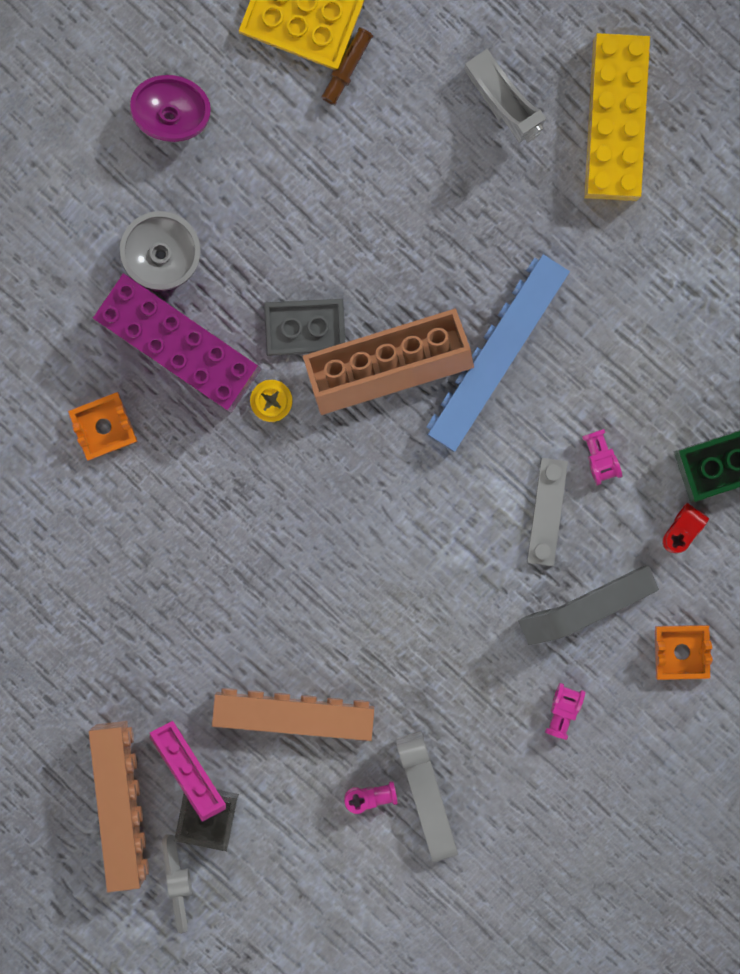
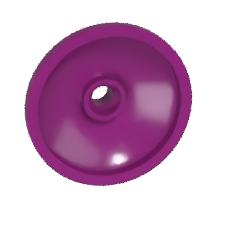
M159 75L149 78L137 86L130 101V112L135 124L147 135L162 141L180 142L189 140L200 134L210 119L211 107L205 92L194 82L180 76Z

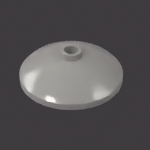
M164 211L150 212L135 219L125 230L120 243V258L126 273L132 280L150 290L166 291L181 286L192 277L200 260V243L193 227L180 216ZM163 252L166 256L164 259H157L156 254Z

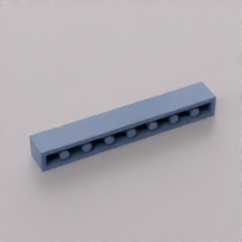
M544 254L539 260L534 257L526 270L530 275L525 282L520 280L512 292L516 297L511 304L506 302L497 315L502 319L496 327L490 326L483 337L487 340L486 344L482 349L477 347L472 354L474 368L469 369L468 372L462 371L455 381L459 386L454 394L448 392L440 404L444 407L440 416L434 414L426 428L430 429L427 434L428 436L453 452L460 445L570 272Z

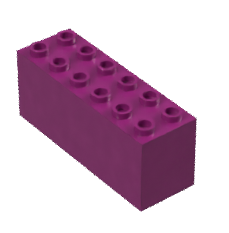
M124 273L93 317L94 320L231 413L261 371L257 364Z

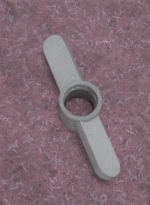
M166 834L162 839V847L166 866L167 888L169 897L172 898L176 927L178 932L182 934L188 930L183 896L192 895L191 877L188 868L180 869L174 835Z

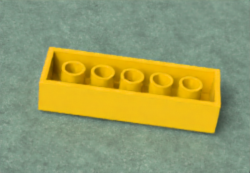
M597 33L593 39L584 198L638 201L641 197L650 36Z

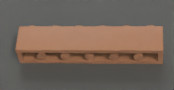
M222 688L221 692H216L212 727L372 741L374 706H369L370 702L364 700H354L353 704H346L340 698H327V702L316 701V696L301 695V699H291L290 694L274 693V697L264 696L262 691L249 690L248 695L237 694V689Z

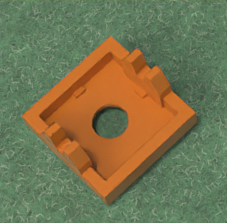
M119 392L68 411L73 423V430L78 437L77 441L82 447L87 461L138 442ZM100 419L110 421L111 430L109 433L100 434L96 430V423Z
M709 625L655 626L657 680L710 679V665L712 664L713 657L711 656L712 643L710 641ZM680 644L687 645L690 650L689 656L683 660L676 658L674 654L676 646Z

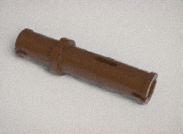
M361 27L358 28L354 39L341 60L339 68L336 71H332L330 75L332 78L321 95L325 102L335 106L345 86H349L353 71L369 42L374 37L368 30Z

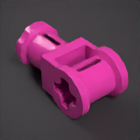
M605 429L582 436V439L587 442L591 456H588L589 466L597 486L601 485L602 481L610 478L623 477L620 464L614 455L613 449H608L604 437ZM611 468V470H608V471H605V472H602V473H601L602 470Z
M562 683L558 684L551 712L554 714L550 726L546 728L545 733L557 738L568 739L567 731L571 720L575 721L577 714L580 712L585 691L580 690L578 692L564 687Z
M390 781L388 785L374 788L367 787L361 789L353 787L344 796L346 808L354 814H360L366 809L376 808L378 805L388 803L398 805L393 781ZM354 794H358L359 798H364V800L360 801V806L355 807L354 803H349L350 800H353Z

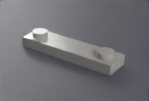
M541 458L527 563L554 566L568 461Z

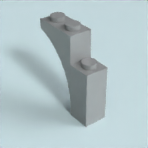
M488 49L465 63V72L498 121L504 120L518 143L526 140L528 143L541 134L540 131L543 130L542 126L546 117L540 109L534 107L516 89Z

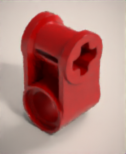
M687 502L663 536L662 544L665 550L670 553L684 552L709 521V517ZM679 535V542L681 543V546L673 547L672 544L674 541L671 539V537H676Z

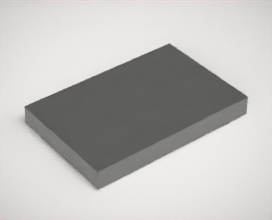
M343 299L264 302L267 356L310 354L345 343Z

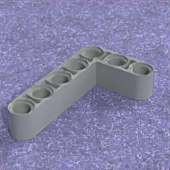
M422 731L396 738L401 762L407 774L432 861L437 862L457 856L458 851Z

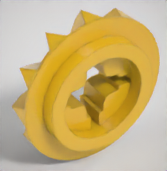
M277 380L262 381L253 389L250 397V405L254 414L267 422H276L283 419L289 414L293 404L290 390L284 383ZM279 391L276 401L281 408L270 406V408L264 411L267 401L262 394L272 396Z

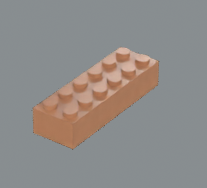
M456 308L303 355L321 415L474 368L471 349Z
M127 721L96 724L89 730L107 892L140 889L143 881L146 880V875H149L148 859H143L146 838L144 832L140 833V822H143L142 807L137 806L140 786L139 781L134 780L133 774L134 769H137L135 753L131 754L130 748L131 743H134L133 728L128 727Z

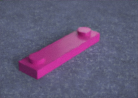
M171 721L150 732V739L201 821L203 822L225 810V802L175 723Z

